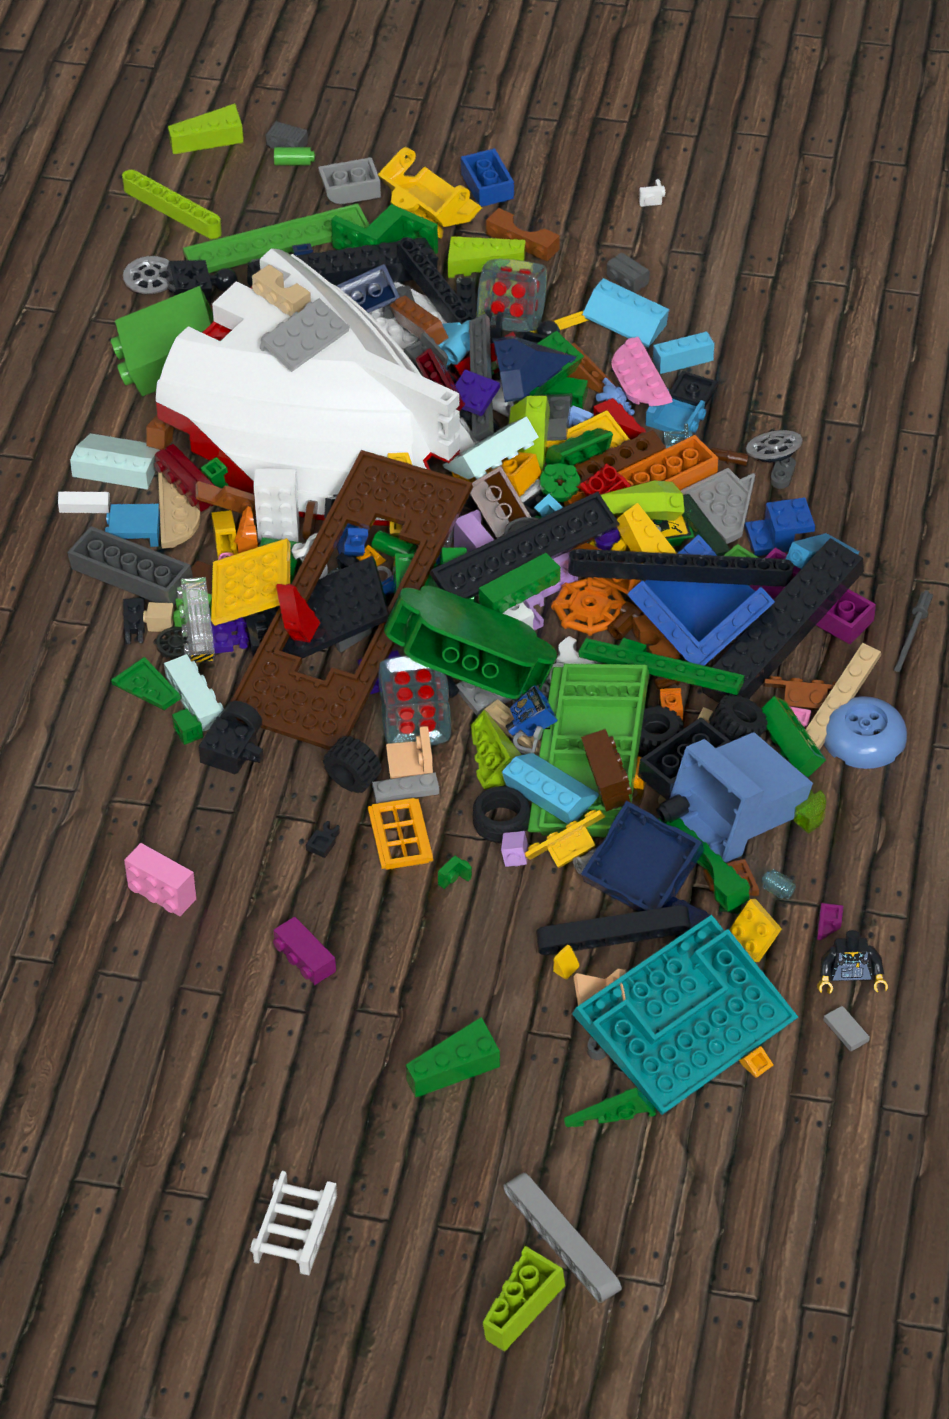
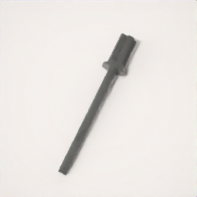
M927 590L921 593L916 607L912 609L915 618L894 668L896 672H900L920 620L928 617V608L933 594H930Z

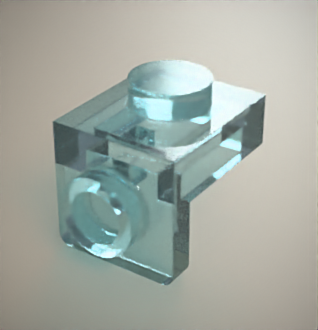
M684 424V431H664V445L666 448L692 436V431H688V424Z

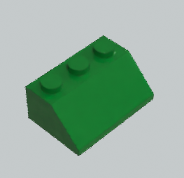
M597 428L592 431L588 430L578 437L569 438L564 443L553 445L547 449L545 462L547 465L563 463L574 466L577 463L588 461L592 456H598L610 448L613 433Z

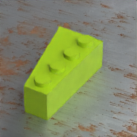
M235 104L168 126L169 141L173 154L244 143L242 123Z
M451 237L448 256V278H455L457 274L471 276V273L474 272L490 274L491 271L501 270L502 266H508L515 260L525 262V240Z

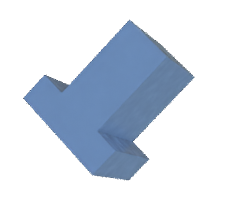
M753 732L718 748L713 747L705 739L686 746L670 798L677 794L687 798L690 804L688 808L689 813L680 818L690 830H694L697 836L703 842H706L710 849L719 854L723 861L727 863L742 856L748 839L801 816L813 783Z

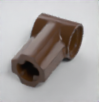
M628 601L622 606L619 615L608 625V632L616 640L622 639L633 628V618L645 614L635 604Z

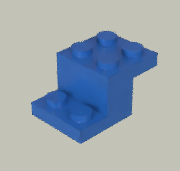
M804 497L766 503L765 520L745 522V530L753 554L761 556L768 555L774 548L782 552H789L791 544L794 542L795 534L815 532V524Z

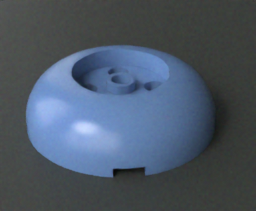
M867 696L854 697L847 704L841 705L838 709L834 710L829 717L830 721L826 726L827 735L824 746L834 758L837 756L844 760L846 765L864 769L882 767L895 761V757L905 749L907 728L904 719L892 705L881 699Z

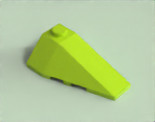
M527 396L511 407L509 424L527 416L538 438L533 440V446L526 450L522 447L517 452L536 454L541 472H543L550 406L547 396Z
M654 480L600 495L614 516L620 517L636 503L642 507L650 519L675 521L684 513L683 493L673 482Z
M483 710L471 724L473 744L477 749V754L474 755L475 761L478 762L479 769L476 770L477 778L483 789L487 790L492 787L506 785L502 771L516 756H521V753L490 714Z

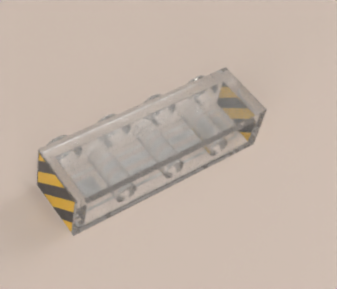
M206 577L181 579L180 587H177L178 599H182L179 613L180 618H184L185 623L181 625L182 637H186L187 643L184 644V655L187 654L189 659L195 662L214 661L215 650Z

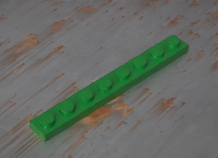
M588 638L585 639L579 649L580 658L605 664L647 665L651 675L738 695L744 683V675Z

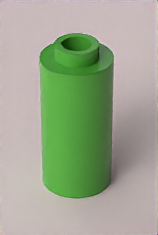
M274 147L275 166L311 165V162H315V151H311V147Z

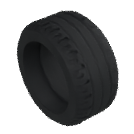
M504 786L492 787L480 793L473 804V825L482 838L494 843H502L503 833L526 832L530 818L529 803L518 790ZM507 808L514 811L517 816L508 821H494L485 816V814L492 809Z

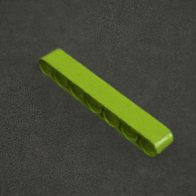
M135 170L123 172L122 179L125 193L209 239H217L221 236V219L215 213Z

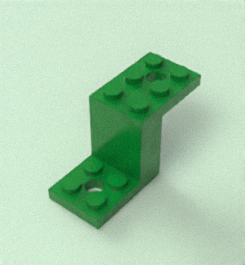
M393 204L381 213L367 228L336 215L331 219L332 247L337 250L348 247L355 248L364 245L397 242L402 238L410 237L412 239L426 238L434 252L438 253V224Z

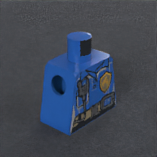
M534 685L510 708L514 720L508 723L506 728L512 736L522 730L528 737H532L537 726L545 729L558 720L547 697Z

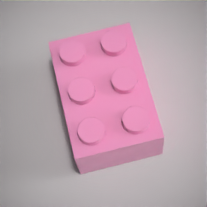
M142 843L124 860L127 883L132 892L145 896L150 902L157 903L168 912L175 913L178 916H181L196 900L193 871Z

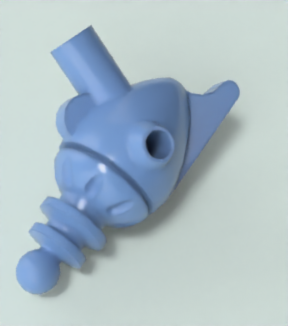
M604 378L603 383L605 386L603 387V393L597 394L596 400L607 401L614 398L629 415H634L635 411L631 409L632 406L629 405V402H626L627 398L622 388L614 386L607 378Z

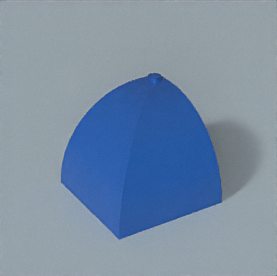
M699 534L677 553L717 556ZM642 580L627 594L687 662L703 666L775 603L762 587L754 591L748 585L656 580H646L644 582Z

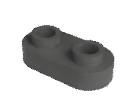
M792 457L775 463L770 481L775 488L783 489L790 485L796 467V461Z

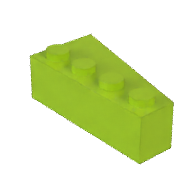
M526 1246L521 1252L520 1260L516 1261L509 1280L505 1281L499 1298L495 1299L483 1321L485 1339L504 1352L565 1287L563 1268Z

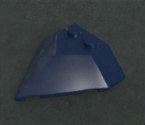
M515 336L493 339L505 402L522 400L529 396L532 390L536 387H541L559 373L564 365L568 362L572 363L576 359V356Z

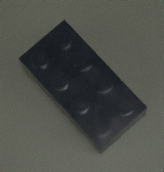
M700 717L641 758L638 777L668 800L670 799L686 746L705 739L713 747L718 748L731 741Z

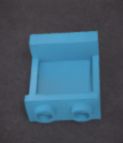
M672 399L673 402L665 405L649 406L646 411V426L686 439L691 437L693 432L696 433L699 422L704 420L707 411L704 409L705 401L702 400L697 406Z
M111 504L110 513L106 515L109 527L105 528V532L123 539L150 538V547H159V504Z

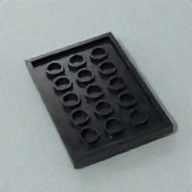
M373 556L318 580L307 604L314 611L320 624L310 643L293 640L289 636L282 652L303 659L388 620L390 613L377 564ZM280 605L263 611V614L266 616L267 630Z

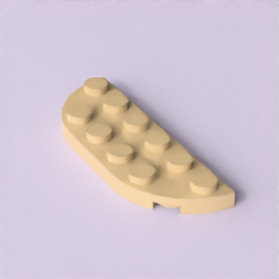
M158 472L162 549L174 548L194 535L200 525L201 515L197 507H192L185 495L181 496L176 486L169 484L165 475L162 472Z

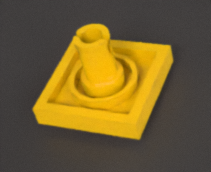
M750 899L729 930L754 962H760L782 928L756 899Z

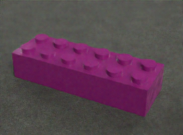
M774 548L765 558L786 559L787 554ZM794 565V568H793L792 579H793V578L800 572V570H801L800 568L796 567L795 565ZM750 585L755 591L762 587L773 600L785 588ZM848 589L816 626L851 644L874 621L876 604Z

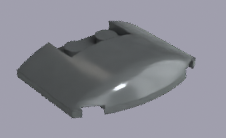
M572 393L540 395L547 396L550 406L547 441L567 440L573 398Z

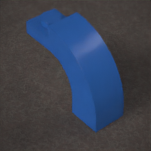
M347 524L337 543L338 553L342 552L346 556L362 557L365 553L364 545L368 538V529Z

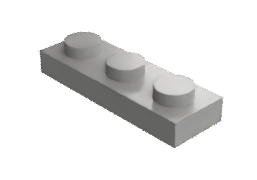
M436 773L372 782L376 804L439 794Z

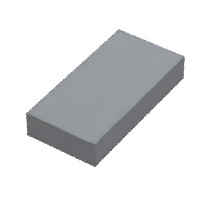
M843 1006L824 1015V1022L850 1051L869 1042V1035Z

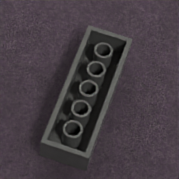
M92 526L67 552L73 570L156 603H173L175 605L176 599L190 587H181L182 579L193 578L191 565Z

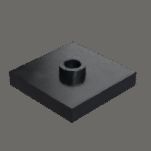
M682 371L669 393L672 399L697 406L701 400L705 401L706 407L718 387V381Z

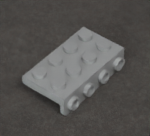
M318 298L314 302H309L299 313L295 312L285 323H279L272 332L265 333L261 338L260 349L262 351L268 349L283 365L293 372L346 334L350 327Z

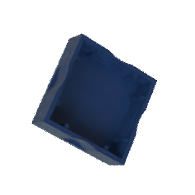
M626 801L610 826L608 835L595 850L581 876L585 883L638 912L670 907L705 849L702 841L676 827L659 821L654 815Z

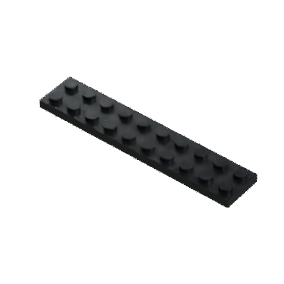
M596 492L432 569L430 575L440 589L469 599L479 594L481 586L538 556L547 553L553 559L618 528L619 522L600 494Z

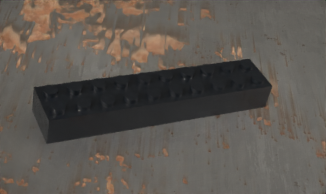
M426 238L414 239L437 269L438 256ZM401 240L377 245H364L362 247H348L341 250L295 255L335 286L385 264L393 283L414 280L396 256ZM260 260L248 262L247 283L250 287L253 285L252 275L260 271Z
M830 538L774 599L775 603L748 627L712 668L744 675V683L738 695L750 699L765 682V679L770 677L864 572L863 558ZM702 687L703 693L718 703L724 696L731 694Z

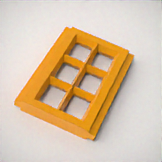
M409 798L368 806L382 869L386 868L388 870L433 861L419 798ZM409 808L411 820L400 822L397 810ZM393 811L395 823L384 824L381 813ZM413 825L415 838L404 839L401 827ZM397 828L399 840L388 842L385 830ZM417 843L420 855L408 856L405 844ZM401 845L403 857L392 859L389 847Z

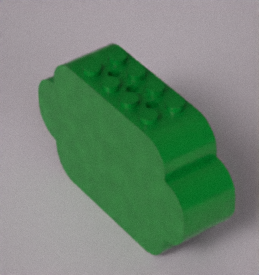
M423 586L420 590L403 588L384 627L385 635L394 643L402 646L405 654L413 661L509 699L520 698L521 694H525L534 685H538L541 691L542 685L545 683L557 658V652L554 647L538 638L535 630L528 624L434 586Z

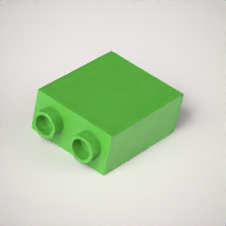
M200 286L115 320L119 336L111 338V343L118 359L125 358L124 362L117 364L120 376L126 386L135 383L141 396L156 391L157 382L161 377L163 367L176 337L188 326L202 333L214 322L213 311Z

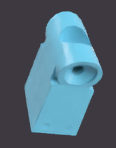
M469 321L463 324L459 322L442 323L449 338L438 346L448 356L447 365L451 363L457 365L470 351Z

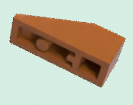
M574 342L571 344L584 358L576 371L568 377L588 380V388L598 393H603V387L605 386L603 383L604 378H607L614 384Z

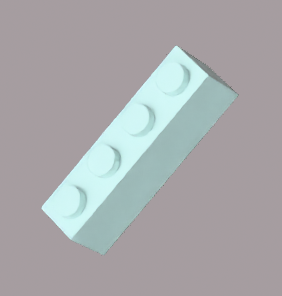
M186 654L165 662V676L168 682L180 694V701L183 706L189 710L191 715L196 716L198 722L202 723L203 732L209 730L217 716H221L224 708L220 702L217 703L212 688L209 689L207 687L204 675L198 673L195 661H191Z

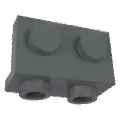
M426 332L421 334L420 341L404 349L405 354L418 369L419 367L415 361L416 358L430 348L442 360L444 366H447L448 356L446 352Z

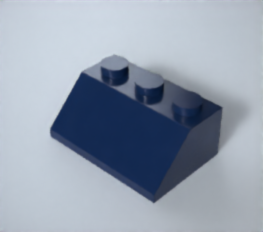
M385 264L337 285L367 313L391 304L400 298Z

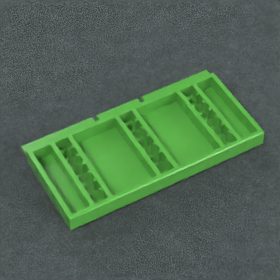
M564 664L563 667H553L548 701L558 721L547 727L550 729H543L539 757L599 793L581 737L606 729L608 736H613L617 752L620 754L623 768L627 773L632 790L629 798L630 802H632L649 679L647 665ZM599 793V797L577 822L583 820L588 812L601 810L605 817L587 827L592 837L606 838L610 826L623 806L606 811ZM532 802L528 832H541L542 836H549L554 832L558 831L560 833L566 829L567 823Z

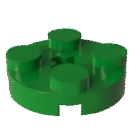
M563 463L547 465L540 477L542 493L550 494L557 502L570 500L579 491L577 486L580 485V477L576 472V468L573 465ZM560 479L564 483H562V486H559L555 481Z

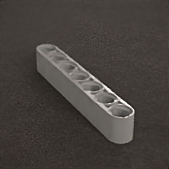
M523 1172L503 1185L504 1191L512 1203L599 1303L604 1302L621 1291V1284L615 1274L529 1175Z

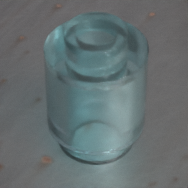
M775 869L771 872L767 871L762 878L763 888L781 899H789L795 891L796 884L793 883V880Z

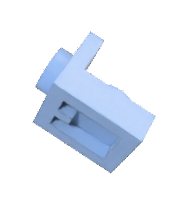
M573 405L570 412L568 429L594 417V414Z

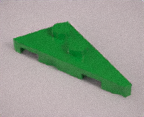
M636 1087L564 1117L565 1126L568 1128L584 1126L583 1121L598 1119V1123L601 1124L634 1119L637 1113L648 1112L649 1117L657 1114L655 1107Z

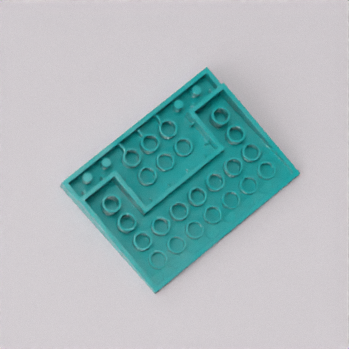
M712 915L577 1006L572 1013L661 1115L668 1112L798 1018L797 1014L730 930L724 931ZM621 984H623L626 998L624 1001L622 1000Z

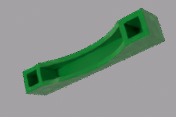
M681 818L671 823H665L702 841L694 830H690L684 824ZM702 841L705 850L697 863L704 867L711 876L714 883L715 900L727 912L749 901L750 885L745 878H741L732 866H728L719 854L712 851L709 845Z

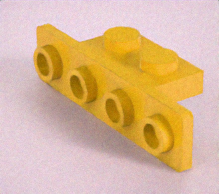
M592 810L585 814L583 820L579 822L573 821L566 825L564 831L560 833L558 831L547 836V840L543 843L537 842L529 846L528 851L525 852L526 858L531 860L549 850L558 868L566 865L573 858L579 857L597 847L587 827L605 817L604 813L601 810Z

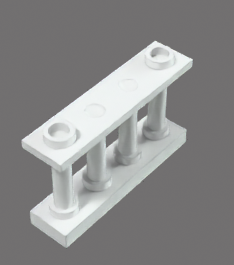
M282 1171L279 1180L275 1179L272 1188V1193L274 1194L259 1235L253 1239L250 1251L253 1252L254 1263L260 1262L263 1253L296 1260L300 1266V1273L310 1275L337 1198L336 1183L327 1181L324 1190L315 1191L287 1184V1173ZM284 1193L316 1200L319 1206L317 1210L310 1211L284 1205L281 1202ZM277 1213L310 1220L312 1225L310 1229L304 1231L274 1224ZM274 1233L304 1240L305 1245L303 1249L297 1251L267 1244L269 1234Z

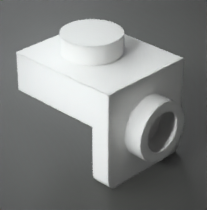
M659 179L656 180L653 187L639 188L640 207L662 205V197H665V188L661 186Z

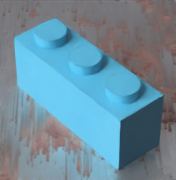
M708 332L663 342L653 347V363L659 374L710 362L714 358V342Z

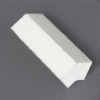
M58 492L59 513H109L110 493Z

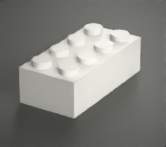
M255 469L254 496L258 543H261L262 537L278 540L287 538L289 541L299 542L300 524L296 469Z

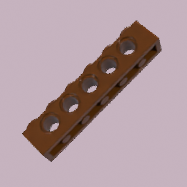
M651 430L647 433L639 434L632 440H626L615 448H609L598 456L594 455L588 461L577 463L574 467L579 474L581 484L605 464L614 467L619 472L666 449V446L654 430ZM560 479L555 481L559 486H562V483H564Z

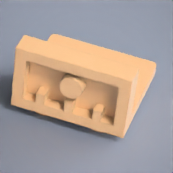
M428 726L420 727V736H416V741L386 745L391 779L433 773Z
M617 969L606 979L576 973L574 975L578 1006L623 976L626 970ZM621 984L622 1000L624 1001L626 998L623 984Z

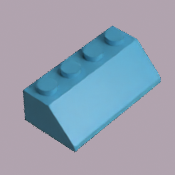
M603 278L594 288L583 316L629 339L639 337L643 346L649 348L666 327L669 309Z
M534 753L516 756L502 771L506 786L518 790L525 798L567 824L578 821L599 797V793Z

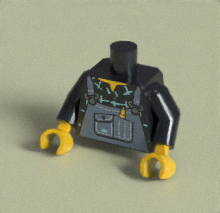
M849 930L846 933V938H837L834 941L833 947H830L821 957L820 976L822 980L817 984L819 992L822 993V986L824 984L828 985L827 993L830 994L832 992L833 986L828 982L829 977L830 981L873 980V976H876L874 982L875 991L878 992L877 984L880 982L885 984V990L887 991L888 985L882 976L884 974L882 958L873 946L868 945L866 938H859L860 934L858 931Z

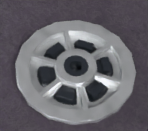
M146 256L129 263L123 273V280L126 286L142 294H156L168 289L166 271L169 260L158 256Z
M772 431L753 438L747 444L746 451L749 456L757 458L762 462H778L791 457L801 447L803 439L800 434L794 431Z

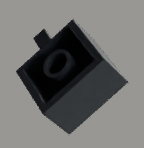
M217 716L198 746L200 763L232 774H237L245 761L249 760L260 763L264 754L263 749L256 746V729Z

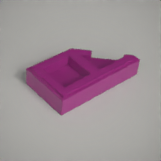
M821 903L817 940H822L841 928L842 905Z

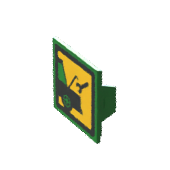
M685 508L684 513L675 521L651 519L655 525L661 527V533L671 546L681 545L684 539L694 538Z

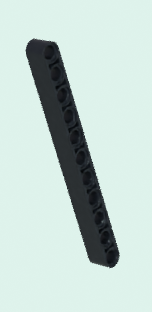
M574 549L570 551L568 560V573L576 577L785 587L790 583L794 568L793 563L787 559Z

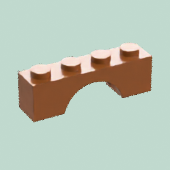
M500 208L486 219L487 235L498 239L525 240V252L548 262L560 250V235L545 228L535 232L520 230L514 225V215Z

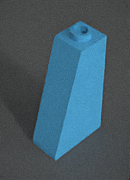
M825 533L792 542L786 559L802 569L830 538L856 554H859V551Z

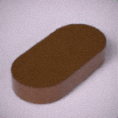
M309 500L307 503L303 525L304 540H307L314 534L318 511L317 501Z

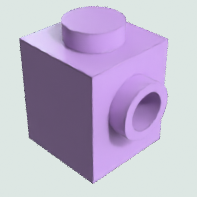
M525 831L503 833L501 851L505 867L527 864L528 858H526L525 852L528 851L529 846Z

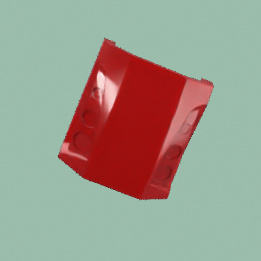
M605 464L595 474L577 486L587 496L596 492L602 495L631 487L627 480L617 473L614 467Z

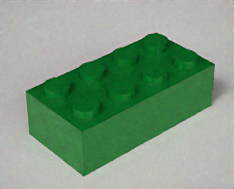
M555 331L537 344L576 356V359L572 363L568 362L564 365L559 373L541 387H536L532 390L529 396H540L576 371L584 358L558 331Z

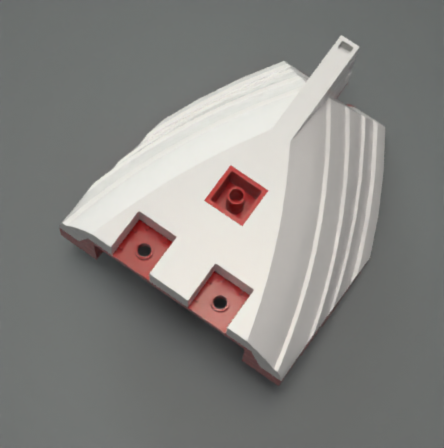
M270 249L260 259V270L270 264L283 273L284 288L291 287L297 283L310 292L311 302L320 298L350 327L349 331L291 372L268 349L265 351L260 349L262 336L267 332L275 330L279 323H285L290 319V316L283 313L275 305L270 304L262 296L257 295L253 291L252 286L249 288L235 282L212 304L214 322L202 333L188 326L176 337L166 359L161 377L157 382L156 407L158 419L190 435L191 452L210 461L217 457L227 467L228 473L224 475V479L230 487L254 494L255 469H296L299 517L305 518L308 501L313 500L318 502L316 519L325 520V498L333 497V494L340 492L361 450L388 457V453L408 452L413 465L430 470L427 461L431 456L450 463L457 455L481 441H476L473 438L472 426L466 419L460 418L459 411L456 410L459 406V393L425 378L403 349L359 304L294 254L289 255L279 249ZM376 517L373 525L390 526V521Z

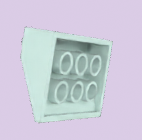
M526 416L496 431L494 434L457 455L450 463H444L443 466L445 469L466 479L475 477L477 480L487 474L485 470L491 467L493 470L502 465L501 460L507 457L509 460L518 455L517 450L523 447L526 450L533 446V440L537 439L538 435Z
M90 433L76 446L70 459L72 477L148 489L156 472L154 466L155 453L160 450L147 446L145 442Z

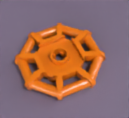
M588 577L572 583L565 582L562 584L558 596L551 603V608L556 612L564 629L570 628L592 636L594 633L608 630V625L619 615L622 606L627 601L624 600L618 589ZM567 595L571 596L569 600H565ZM608 596H613L615 600L609 599ZM563 609H569L570 614L566 615ZM611 609H617L613 616L609 613ZM575 620L586 622L587 625L575 622Z

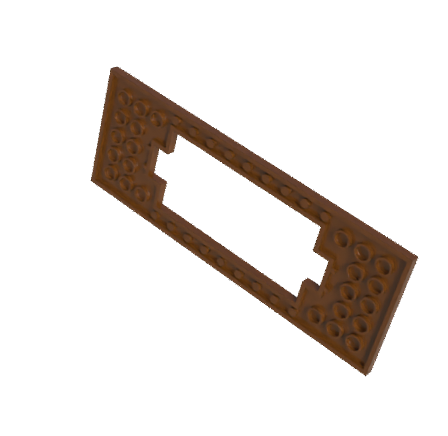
M361 450L291 585L298 589V592L307 603L347 524L370 530L376 517L403 525L399 538L419 545L388 607L389 613H391L403 588L420 590L425 585L430 571L433 569L441 549L444 547L473 488L472 482ZM279 607L230 702L241 701L252 706L262 718L260 728L330 750L340 737H348L395 645L385 635L384 627L386 622L379 625L355 674L331 668L324 681L299 673L298 670L302 664V658L282 652L290 635L284 628ZM235 717L238 721L244 722L240 718Z

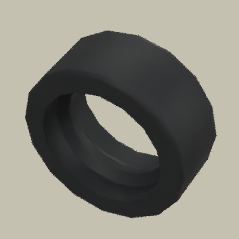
M241 701L228 703L220 716L221 718L254 728L256 733L262 725L260 714L252 706ZM235 717L240 718V719L243 720L246 724H244V723L238 721Z

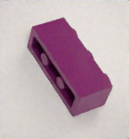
M296 917L273 930L274 946L278 951H282L287 956L288 961L293 966L296 965L300 969L302 976L306 980L309 979L316 985L336 972L335 957Z

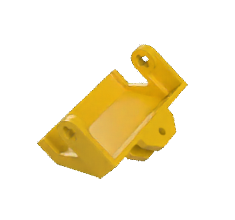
M408 147L402 148L379 172L378 176L393 190L391 197L393 205L423 218L429 216L443 227L470 222L482 209L479 204L469 198L470 191L462 185L454 188L426 167H423L415 177L404 175V172L413 164L416 158L415 152Z

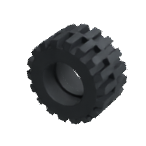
M734 694L724 696L709 718V724L731 742L753 732L761 737L767 728L768 721L766 720V715L762 712L763 710L755 702H752L747 697L735 696Z
M651 705L644 709L638 751L639 757L646 756L683 730V722H681V717L677 716V712L674 710L670 711L668 707L661 708L660 705H656V707Z
M351 736L340 737L323 757L324 768L328 775L342 788L350 792H364L382 770L379 758L374 751L359 739Z

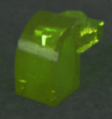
M810 790L808 799L795 807L794 822L808 834L818 828L825 818L826 797L821 790L815 794Z

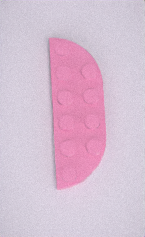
M635 337L626 340V343L615 352L612 358L613 372L626 397L638 405L640 404L639 402L649 404V406H660L673 402L667 387L640 338Z

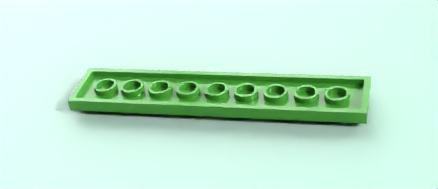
M354 204L184 247L183 254L186 260H206L208 272L211 273L222 268H231L252 262L251 259H261L270 249H279L290 253L293 252L292 245L311 243L313 247L332 242L331 219L335 215L364 228H367L369 223L360 206Z

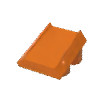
M249 506L243 511L234 541L238 546V554L258 548L256 528L252 510Z

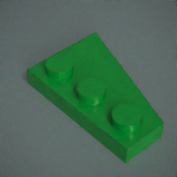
M145 657L111 680L114 686L164 711L181 699L180 694Z

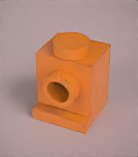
M681 688L660 689L659 705L661 708L668 707L670 711L674 710L677 712V716L681 717V721H683Z

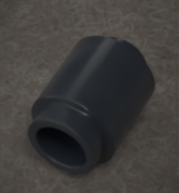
M677 794L662 802L656 808V812L663 823H671L689 813L688 808L690 804L685 796Z

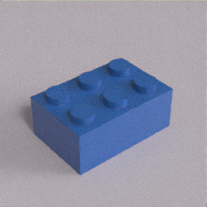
M495 148L461 157V175L476 202L481 207L514 199V181Z

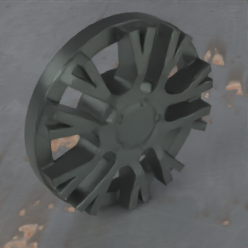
M170 627L158 635L156 640L157 649L163 657H170L171 660L186 654L189 656L190 653H193V646L195 647V637L192 633L191 638V631L186 628ZM179 632H183L185 634L181 636L179 635Z

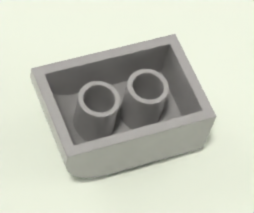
M372 157L318 167L326 194L334 203H354L381 197L380 179Z

